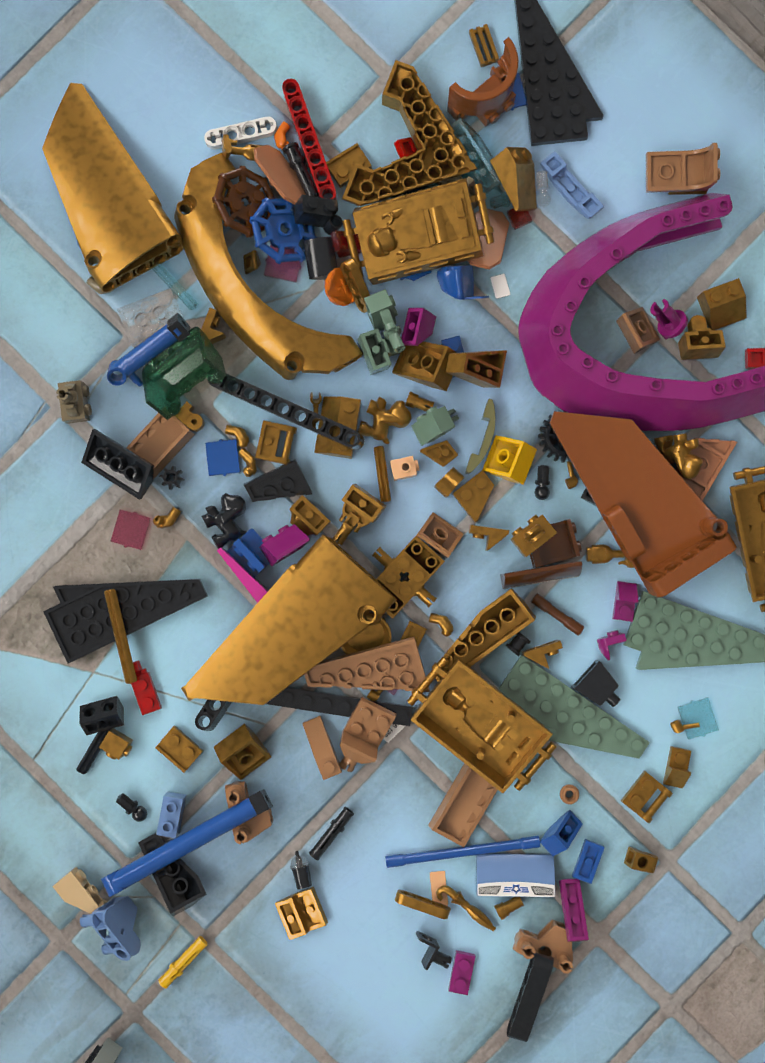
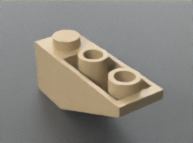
M75 867L52 887L64 902L92 914L94 910L107 903V901L102 900L98 895L97 888L87 881L85 873Z

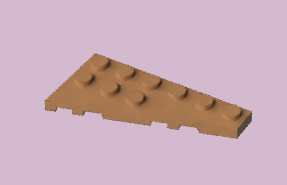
M415 637L324 660L304 674L308 687H359L373 690L402 689L413 691L426 678ZM429 686L424 692H430Z

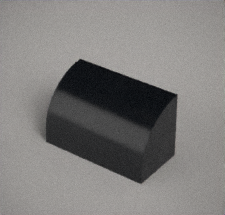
M318 237L304 241L309 279L326 280L329 272L334 268H338L333 237Z

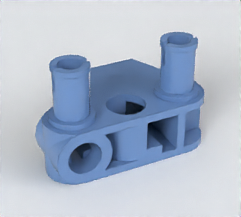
M129 896L113 898L94 910L92 914H84L80 917V925L83 928L92 926L103 939L104 945H102L101 950L104 955L114 954L119 959L128 961L131 956L137 955L140 951V939L133 931L138 908Z

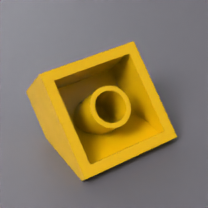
M496 435L482 470L507 481L524 485L537 449L524 441Z

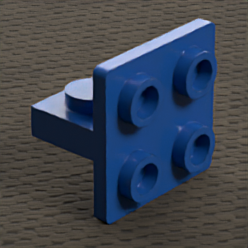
M250 529L241 538H238L227 552L251 575L256 577L270 563L259 548L263 544V539L254 529Z

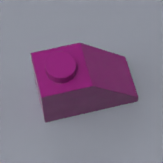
M408 308L401 337L404 346H418L433 334L436 316L425 308Z

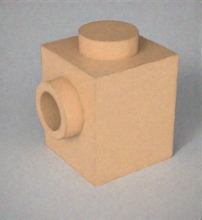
M413 456L390 461L394 481L417 476V471H420L418 461L414 460Z

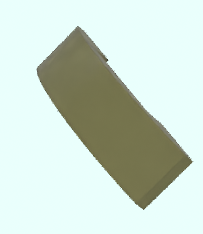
M488 399L481 419L488 421V426L479 455H470L465 474L469 475L480 464L492 442L495 430V408L492 399Z

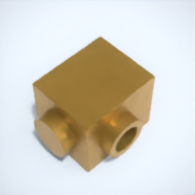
M113 728L109 730L99 748L104 750L111 759L116 760L117 758L119 760L123 756H128L132 749L131 743L133 740Z

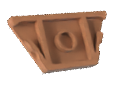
M693 438L698 439L699 446L691 450V453L701 457L703 464L695 478H682L702 501L737 444L736 441Z

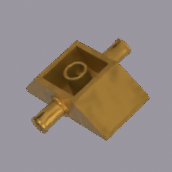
M417 535L396 558H391L381 547L376 551L382 557L376 552L373 553L372 557L378 560L385 569L376 580L397 599L386 611L392 619L413 596H417L428 608L432 603L427 597L432 602H435L437 598L424 588V584L445 561ZM401 572L409 574L408 582L405 580L403 582L400 581L401 576L399 574Z

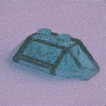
M460 117L451 127L454 130L457 139L459 138L467 151L468 157L477 167V170L462 174L461 176L464 179L470 176L475 181V185L481 183L483 193L488 194L501 183L490 162L493 156L480 135Z

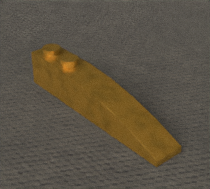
M511 588L477 614L445 653L444 657L449 662L445 665L444 669L448 671L457 659L471 667L535 621L536 616L525 601ZM438 674L435 679L439 682L442 677Z

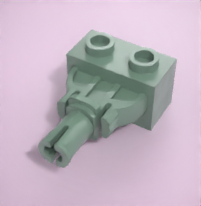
M385 289L365 297L364 301L368 317L373 328H378L379 331L384 329V337L390 340L395 353L403 352L405 346L400 337L402 331L400 326L395 325V316L398 314L395 309L396 304L393 296H388Z

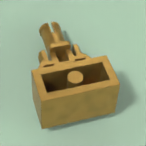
M352 484L342 498L344 504L342 516L339 519L340 522H343L342 526L332 539L335 542L338 541V544L343 545L354 528V532L358 533L361 527L375 522L386 508V505L357 484Z

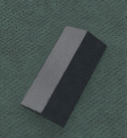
M92 429L81 463L137 499H142L153 482L154 465L98 430Z

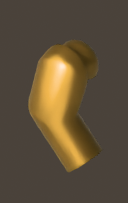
M227 424L225 434L235 436L239 447H247L249 436L246 431L241 427Z
M430 613L429 622L439 624L442 629V635L450 636L453 632V625L448 617Z

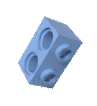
M167 792L163 796L156 835L176 838L179 835L187 795Z

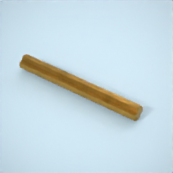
M106 590L104 595L125 683H134L137 681L116 590Z

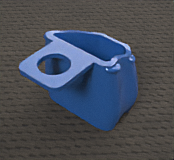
M472 265L441 267L437 271L438 282L442 291L460 300L489 298V296H474V271Z

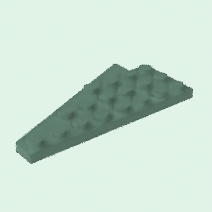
M645 591L641 592L634 612L633 622L630 623L626 635L627 641H624L623 644L624 646L641 651L635 667L638 670L765 662V634L673 601L653 596Z
M523 655L519 657L498 688L502 694L509 697L526 713L533 716L553 733L548 741L634 758H640L650 743Z

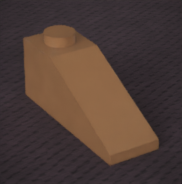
M321 716L303 722V727L323 780L342 773L339 759Z

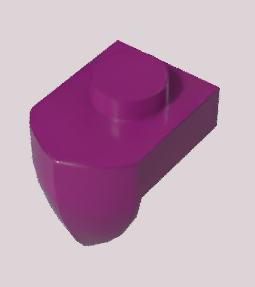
M618 630L607 632V636L597 639L598 647L608 661L610 660L608 646L627 641L625 633H619Z

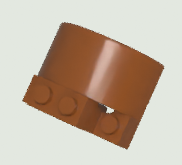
M510 37L503 41L505 48L503 55L497 61L499 66L491 68V77L475 91L465 90L456 82L449 87L447 111L456 122L461 118L477 116L486 127L490 123L494 124L500 118L501 113L504 111L508 112L514 106L516 94L513 92L519 60L516 47Z

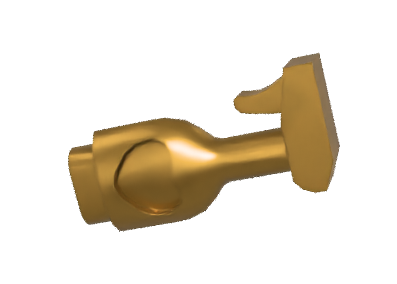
M223 134L222 152L226 159L231 154L242 155L248 160L255 161L254 149L263 146L247 144L244 147H234L237 145V140L230 139L226 134Z
M591 545V547H586L587 562L602 564L608 563L612 558H625L624 561H620L618 564L626 565L627 568H634L632 562L624 556L621 550H612L607 545Z

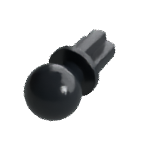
M546 465L538 466L537 480H535V484L539 486L536 487L534 494L539 500L547 499L550 494L549 488L546 486L550 485L549 466Z
M124 793L116 799V803L126 810L125 813L127 815L132 813V818L135 821L141 822L146 819L147 810L143 806H137V801H133Z

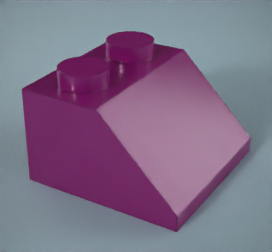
M295 524L290 527L285 525L278 530L279 534L276 536L269 535L262 540L263 544L259 548L271 566L300 550L310 541L309 537Z

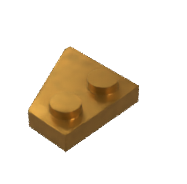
M482 470L452 493L474 523L478 521L494 484Z

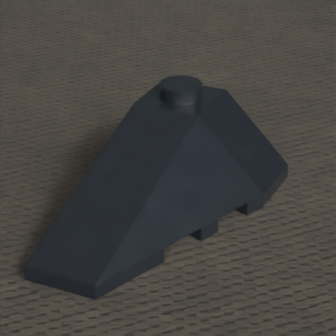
M156 833L138 842L143 855L166 844ZM181 858L152 874L172 916L190 908L207 895L198 875Z

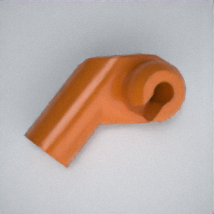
M284 121L274 135L276 146L281 148V150L289 144L286 141L285 135L290 129V125Z

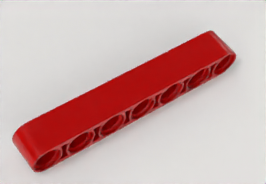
M287 79L282 85L284 99L318 196L324 198L325 194L330 193L333 195L330 199L337 200L336 189L300 86L295 79ZM289 89H295V90H296V91L293 92V93H288V92H287ZM296 106L302 107L299 111L293 110ZM301 124L308 125L306 128L299 127ZM308 141L314 142L312 146L305 145ZM315 158L321 160L317 164L311 162ZM320 176H325L327 178L325 181L317 180Z

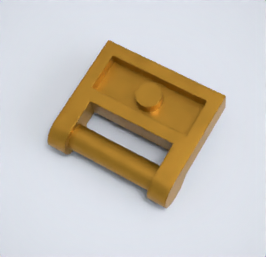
M263 420L255 458L283 465L290 462L289 455L297 428ZM281 431L287 433L282 456L277 457L276 453Z
M643 771L621 799V802L650 824L653 820L652 816L666 798H670L673 793L646 771ZM659 789L661 791L659 796L648 810L643 812L641 809L654 792Z

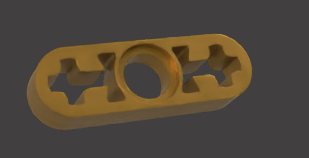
M349 258L340 264V268L356 306L361 312L366 313L367 309L364 298L370 296L358 265L353 259Z
M397 890L394 899L401 905L441 919H448L451 910L450 907L404 890Z

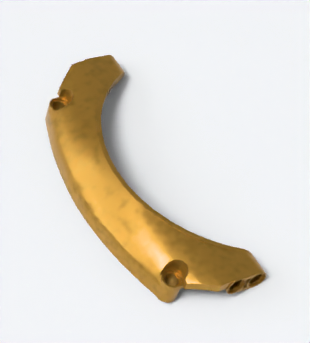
M223 152L191 168L182 195L184 200L177 204L174 219L185 253L201 287L214 308L234 333L260 359L286 380L294 379L300 371L302 373L329 374L333 371L338 372L361 358L363 353L351 336L329 334L301 326L274 311L249 288L230 257L224 239L222 217L215 203L212 202L220 173H227L236 168L229 158L226 159L223 156ZM287 366L292 367L294 371L289 370Z

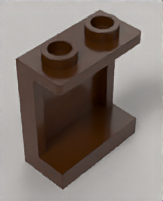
M571 519L551 524L557 534L530 554L533 568L580 556L582 548L580 542L576 541L575 533H577L575 523H571Z

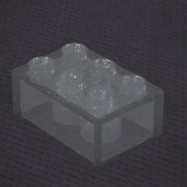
M171 288L117 308L129 342L134 348L165 326L167 320L175 314L179 313L184 319L176 295Z

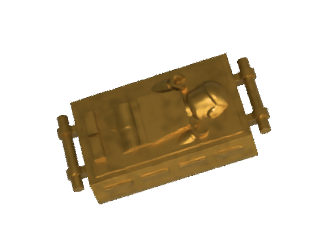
M467 178L355 208L353 217L356 228L351 227L350 219L342 221L344 226L343 234L347 238L351 259L358 265L362 277H364L362 267H366L368 279L375 285L483 257L484 253L480 236L485 235L486 243L492 244L494 243L492 234L494 229L490 225L485 202L487 197L486 193H483L482 184L474 185L476 194L474 196L470 195ZM475 202L478 203L483 229L478 230L472 204ZM358 234L364 258L363 261L359 260V255L354 239V235Z
M765 466L753 469L748 467L743 468L742 471L734 472V479L744 478L745 484L729 487L731 493L729 497L732 512L736 518L735 527L738 540L741 543L740 552L743 566L746 568L745 576L752 602L765 600V479L753 482L752 476L765 474ZM765 604L760 605L761 612H765Z
M443 656L438 663H434L430 673L418 688L415 687L413 689L412 695L407 700L412 706L417 700L422 702L415 710L411 721L501 793H504L516 778L519 780L514 787L520 791L525 784L528 785L531 782V777L546 759L549 760L552 757V752L557 746L553 742H550L546 748H543V746L553 733L533 716L526 713L509 697L502 694L490 682L483 679L481 675L466 663L464 664L457 659L449 670L446 671L444 667L449 660ZM439 674L442 678L428 696H425L423 694L424 691ZM537 753H539L540 755L538 756V758L533 762V764L528 768V770L525 773H523L522 771L524 770V768L529 764V762L534 758V756Z

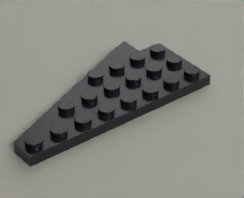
M514 0L531 146L587 140L586 122L602 120L603 113L538 1Z
M200 579L59 585L53 588L60 604L43 611L67 664L115 642L104 595L106 590H116L126 636L208 597Z

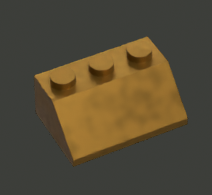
M324 397L321 415L357 431L361 400L348 397ZM322 420L319 421L318 429L323 426ZM336 428L333 431V437H337L340 434V428ZM317 434L314 453L352 459L353 449ZM356 435L351 437V445L355 443Z

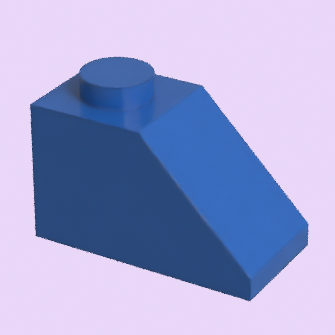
M568 810L546 831L540 843L552 856H555L569 848L583 823L571 810Z

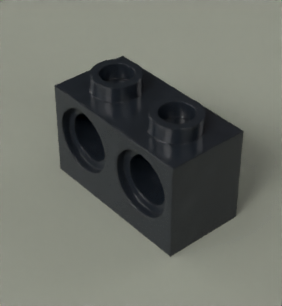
M118 696L81 705L79 724L86 736L123 726L124 707Z

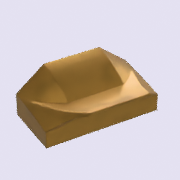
M303 495L290 508V523L292 525L295 524L307 536L312 534L318 535L331 522Z

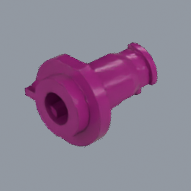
M663 299L662 302L665 305L663 310L654 302L650 312L658 321V332L667 340L683 332L687 327L688 318L683 311L674 310L669 305V302Z

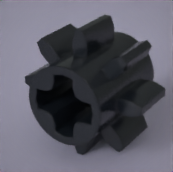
M172 466L171 470L164 468V475L159 476L164 479L162 485L166 486L169 484V490H172L173 486L181 488L179 483L185 481L180 476L183 471L178 470L175 472V466ZM170 474H172V475L175 476V477H174V479H175L174 482L169 481V480L171 479V478H170Z

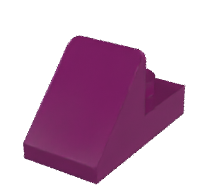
M617 581L612 619L633 622L635 603L639 601L637 584Z

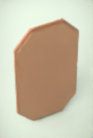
M270 145L254 149L255 162L269 179L270 185L275 187L284 200L295 205L301 195H306L296 172L290 168L289 163L279 150Z
M487 209L490 225L494 229V233H492L494 243L487 244L485 235L480 236L484 256L468 260V262L472 266L490 270L501 263L509 221L503 212ZM478 211L475 213L478 230L483 229L480 212Z

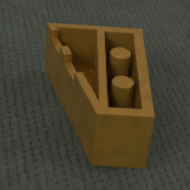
M507 350L449 353L446 373L483 388H500Z

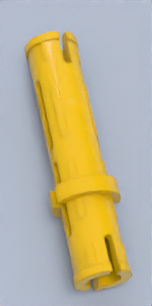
M199 936L178 960L169 965L170 968L158 979L159 984L167 989L208 945L207 941L202 936Z

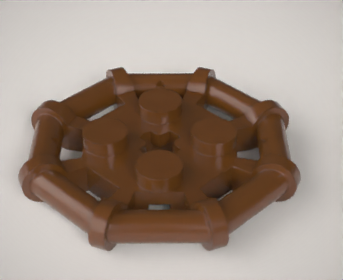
M240 166L227 173H220L212 202L215 203L225 227L228 226L251 238L254 233L249 220L261 205L264 193L269 199L276 198L270 188L267 177H262L248 170L246 166ZM239 177V182L233 185L230 180ZM246 177L257 182L258 184L254 186L246 182ZM224 188L228 189L226 197L222 196ZM242 199H247L249 204L244 206ZM224 204H226L227 207L229 206V208H230V210H231V211H230V214H231L230 216H229V214H228V212H227V210H226ZM268 212L266 217L262 216L261 218L267 220L271 214ZM234 219H237V220L243 222L244 225H242V224H240V223L234 221ZM260 226L261 232L265 230L264 226Z

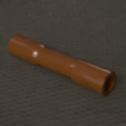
M538 593L531 600L532 604L554 617L577 636L583 631V625L564 614Z

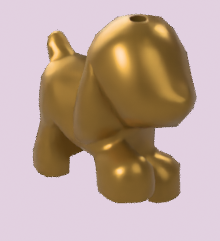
M378 397L377 401L370 400L366 411L373 415V427L367 422L361 421L358 433L362 436H371L376 440H382L385 444H389L390 442L387 438L389 426L406 427L411 421V412L405 406L404 401H396L387 410L385 409L387 403L385 399Z
M687 433L654 438L655 445L670 464L676 462L679 474L682 477L692 479L699 474L703 460L701 457L691 453V450L698 448V439L687 440Z

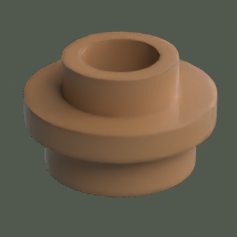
M565 785L560 790V798L566 804H574L579 799V791L574 785ZM567 791H572L571 797H566Z

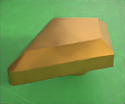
M447 440L420 450L422 454L442 467L458 456Z

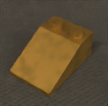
M506 147L492 158L490 162L515 211L535 210L537 204L535 169L532 155L525 147Z
M424 341L418 346H405V350L399 354L392 373L431 388L447 391L453 375L446 373L449 353L456 352L448 346Z

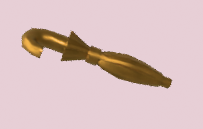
M445 885L437 889L436 895L439 901L443 899L442 893H446L452 898L451 903L461 905L477 923L492 931L496 929L480 909L470 905L464 899L461 891L456 892L451 887Z

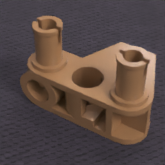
M236 781L225 785L228 809L249 797L245 781ZM271 808L232 829L235 842L238 844L246 843L269 828L273 823Z
M552 919L538 934L524 929H519V932L516 933L513 945L514 951L523 955L526 959H532L535 952L554 958L553 967L560 969L566 974L572 971V942H567L565 924Z

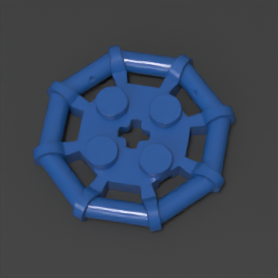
M266 197L262 199L261 205L249 220L252 224L256 248H260L274 259L277 264H281V262L305 261L304 246L301 248L298 244L301 239L317 238L314 227L305 225L307 233L304 232L302 224H295L294 215L291 209L294 210V204L283 198L269 199ZM284 206L285 208L281 210H276L275 207ZM266 210L271 214L267 220L261 218ZM282 225L288 229L286 233L281 231ZM260 226L265 227L266 236L262 238ZM270 242L273 247L278 248V251L276 252L266 243ZM285 249H293L295 252L293 254H284Z

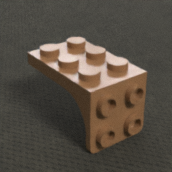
M712 143L708 147L697 150L647 152L646 193L707 191L720 179V168H718L720 148H718L717 143Z

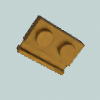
M358 143L326 162L330 173L340 188L349 182L356 163L370 169L372 168L371 163L360 149Z
M175 725L155 747L183 773L203 752L196 743Z

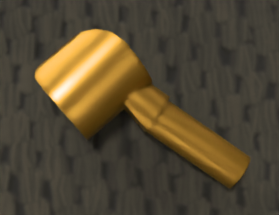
M311 392L310 401L313 404L314 412L318 414V407L322 401L321 393L319 392V398L315 400Z
M568 461L567 466L570 478L565 479V483L568 489L576 487L578 479L574 475L572 462Z
M371 689L367 698L376 701L383 690L375 691Z
M676 720L670 723L675 733L700 727L699 722L682 725L680 720Z

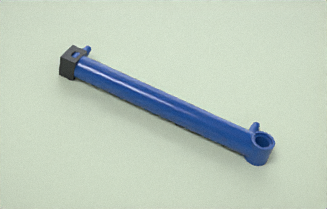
M265 789L260 790L247 799L102 878L101 881L108 896L111 897L272 808L273 805Z

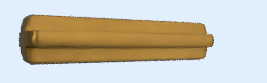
M376 446L374 447L380 499L381 502L391 501L384 447Z

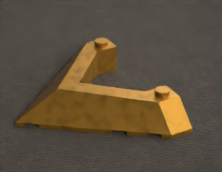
M395 60L382 94V105L400 112L418 151L408 157L404 156L391 162L390 165L374 170L356 163L342 200L362 206L477 170L459 138L457 139L454 130L439 106L431 98V94L424 82H421L414 66Z

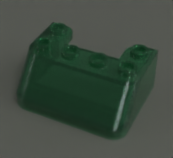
M199 327L191 328L190 335L187 338L172 344L145 364L142 369L146 403L167 420L180 412V397L188 393L199 382L204 381L207 377L209 382L215 384L221 382L226 377L222 357Z

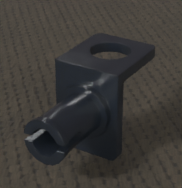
M417 931L416 935L419 941L429 945L421 961L424 969L428 970L432 962L447 969L449 967L447 963L451 964L452 957L438 951L440 947L436 939Z

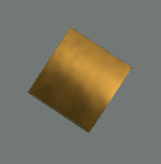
M314 887L297 892L275 903L289 940L306 935L309 931L326 926L328 923Z

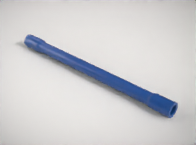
M530 836L516 840L390 855L385 856L387 868L406 864L517 849L525 850L541 846L539 836Z

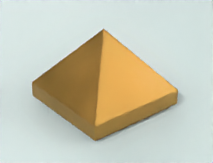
M256 250L243 255L245 274H249L259 268L261 262Z

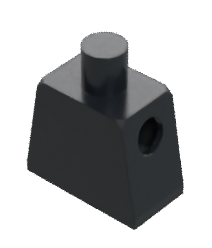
M595 660L571 686L600 706L607 701L612 707H615L621 700L614 693L619 685L598 660Z

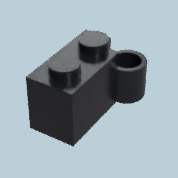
M301 195L293 206L295 224L322 227L328 235H335L343 225L341 217L336 215L338 211L337 200Z

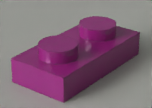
M456 950L448 987L449 992L468 995L475 954Z

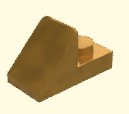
M209 308L196 341L200 348L207 347L226 338L224 333L214 330V328L219 326L221 317H219L218 311L213 308Z
M475 525L469 526V534H473V538L484 539V536H487L485 551H488L509 534V530Z
M555 640L521 652L523 656L549 669L545 654L548 656L555 655L563 647L560 640Z
M670 746L663 781L664 785L678 788L685 786L691 776V772L688 771L691 756L690 750Z

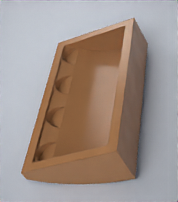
M163 407L126 448L154 465L155 478L195 434L167 408Z
M464 763L428 824L429 827L436 833L465 847L498 789Z

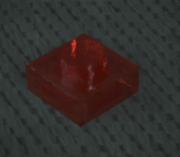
M513 208L506 213L514 230L532 222L528 211H515Z

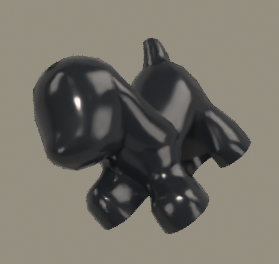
M225 493L221 497L222 509L220 512L215 506L211 505L205 508L207 514L201 516L207 528L216 525L223 532V534H215L211 537L218 549L223 547L228 541L235 540L247 533V531L241 530L234 521L246 510L245 500L241 496Z

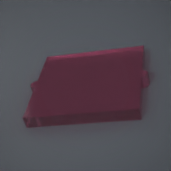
M270 245L272 249H274L276 252L278 251V248H275L272 245ZM285 249L284 254L295 253L293 249ZM268 255V258L265 259L264 276L297 282L301 262L292 261L277 264Z
M119 510L111 542L124 545L125 548L129 546L142 550L151 518L138 515L137 512L131 513Z

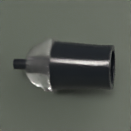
M295 851L296 857L291 860L290 869H292L298 890L310 887L312 883L309 861H307L305 856L299 855V851Z

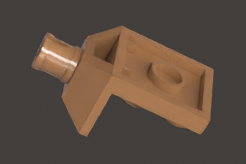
M361 697L342 731L340 747L344 758L340 762V767L345 770L347 765H349L347 771L352 772L357 762L360 764L375 762L377 760L378 747L396 718V713Z

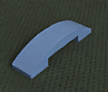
M555 151L540 163L543 171L556 189L584 217L590 219L604 208V205L593 193L589 194L566 168L567 164Z

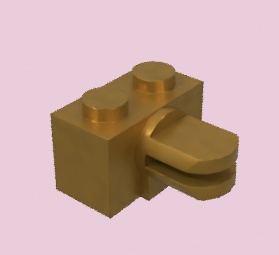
M701 315L693 316L687 324L688 332H685L678 342L681 360L718 358L726 348L723 330H711V328H708L705 317Z
M543 514L539 517L534 515L527 521L529 525L524 529L520 526L512 532L513 537L510 540L524 557L530 555L557 534Z

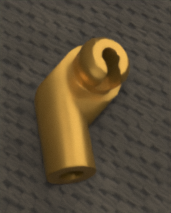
M242 448L238 455L247 465L243 469V473L245 476L250 477L255 475L257 471L256 461L245 448Z
M173 507L168 515L155 516L153 523L159 528L171 527L181 511Z

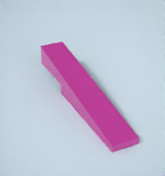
M220 547L217 552L258 603L269 590L223 547Z

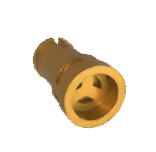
M409 392L405 406L415 407L423 411L433 407V401L418 397L419 395L413 392Z
M513 897L504 903L501 902L495 905L494 908L500 919L503 920L511 912L524 906L520 897Z

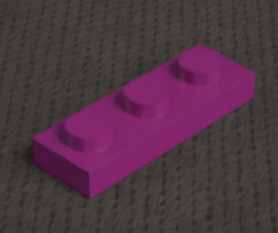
M560 880L559 887L567 942L588 941L589 937L580 880Z

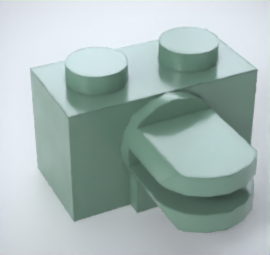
M378 328L360 334L357 339L370 375L389 369L392 365L389 357L399 354L395 353L390 340L382 339Z
M435 406L416 418L417 422L411 425L421 446L435 441L455 427L454 422L459 417L458 415L450 417L456 412L455 409L447 411L445 406L439 409Z

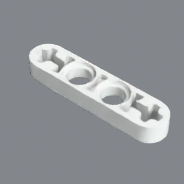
M272 117L258 118L211 129L205 133L204 140L208 148L212 150L221 149L222 139L220 134L227 135L230 131L236 132L237 136L233 140H237L238 145L275 135L277 125ZM267 123L270 124L271 130L265 128ZM257 125H260L261 133H259ZM248 127H253L255 129V133L253 135H247L245 134V129ZM212 136H215L216 143L210 141Z

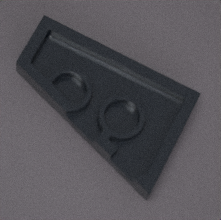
M296 459L244 483V487L252 502L272 500L280 497H295L296 495L304 494L312 495V491Z

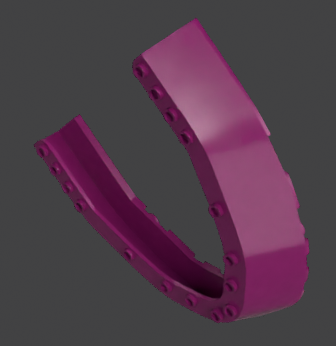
M709 193L626 217L603 228L578 244L546 271L531 292L518 326L519 341L530 379L543 397H546L555 406L568 413L632 419L641 431L697 429L765 411V366L707 382L644 377L625 374L611 369L580 350L571 337L573 318L587 291L598 278L638 251L720 230L723 227L720 218L727 216L733 208L729 194Z

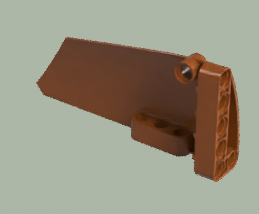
M553 412L550 420L552 429L621 551L632 562L649 594L656 597L666 596L736 550L737 547L727 531V522L713 514L632 419ZM717 523V528L714 530L713 526Z

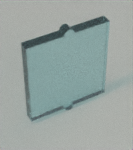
M708 697L698 701L691 700L690 703L678 707L683 725L698 722L700 725L698 728L685 730L688 739L699 736L705 737L706 734L719 730Z

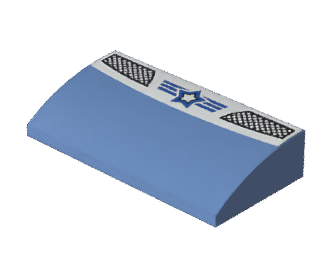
M519 853L476 855L477 896L555 897L554 856L551 854Z

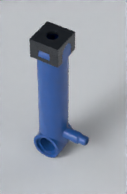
M179 313L175 314L167 320L165 326L119 360L112 361L108 366L107 380L112 385L120 386L129 377L135 384L141 387L143 382L135 372L175 342H181L190 335L191 327ZM114 371H119V372H121L122 374L117 375V374H114L113 372H114Z

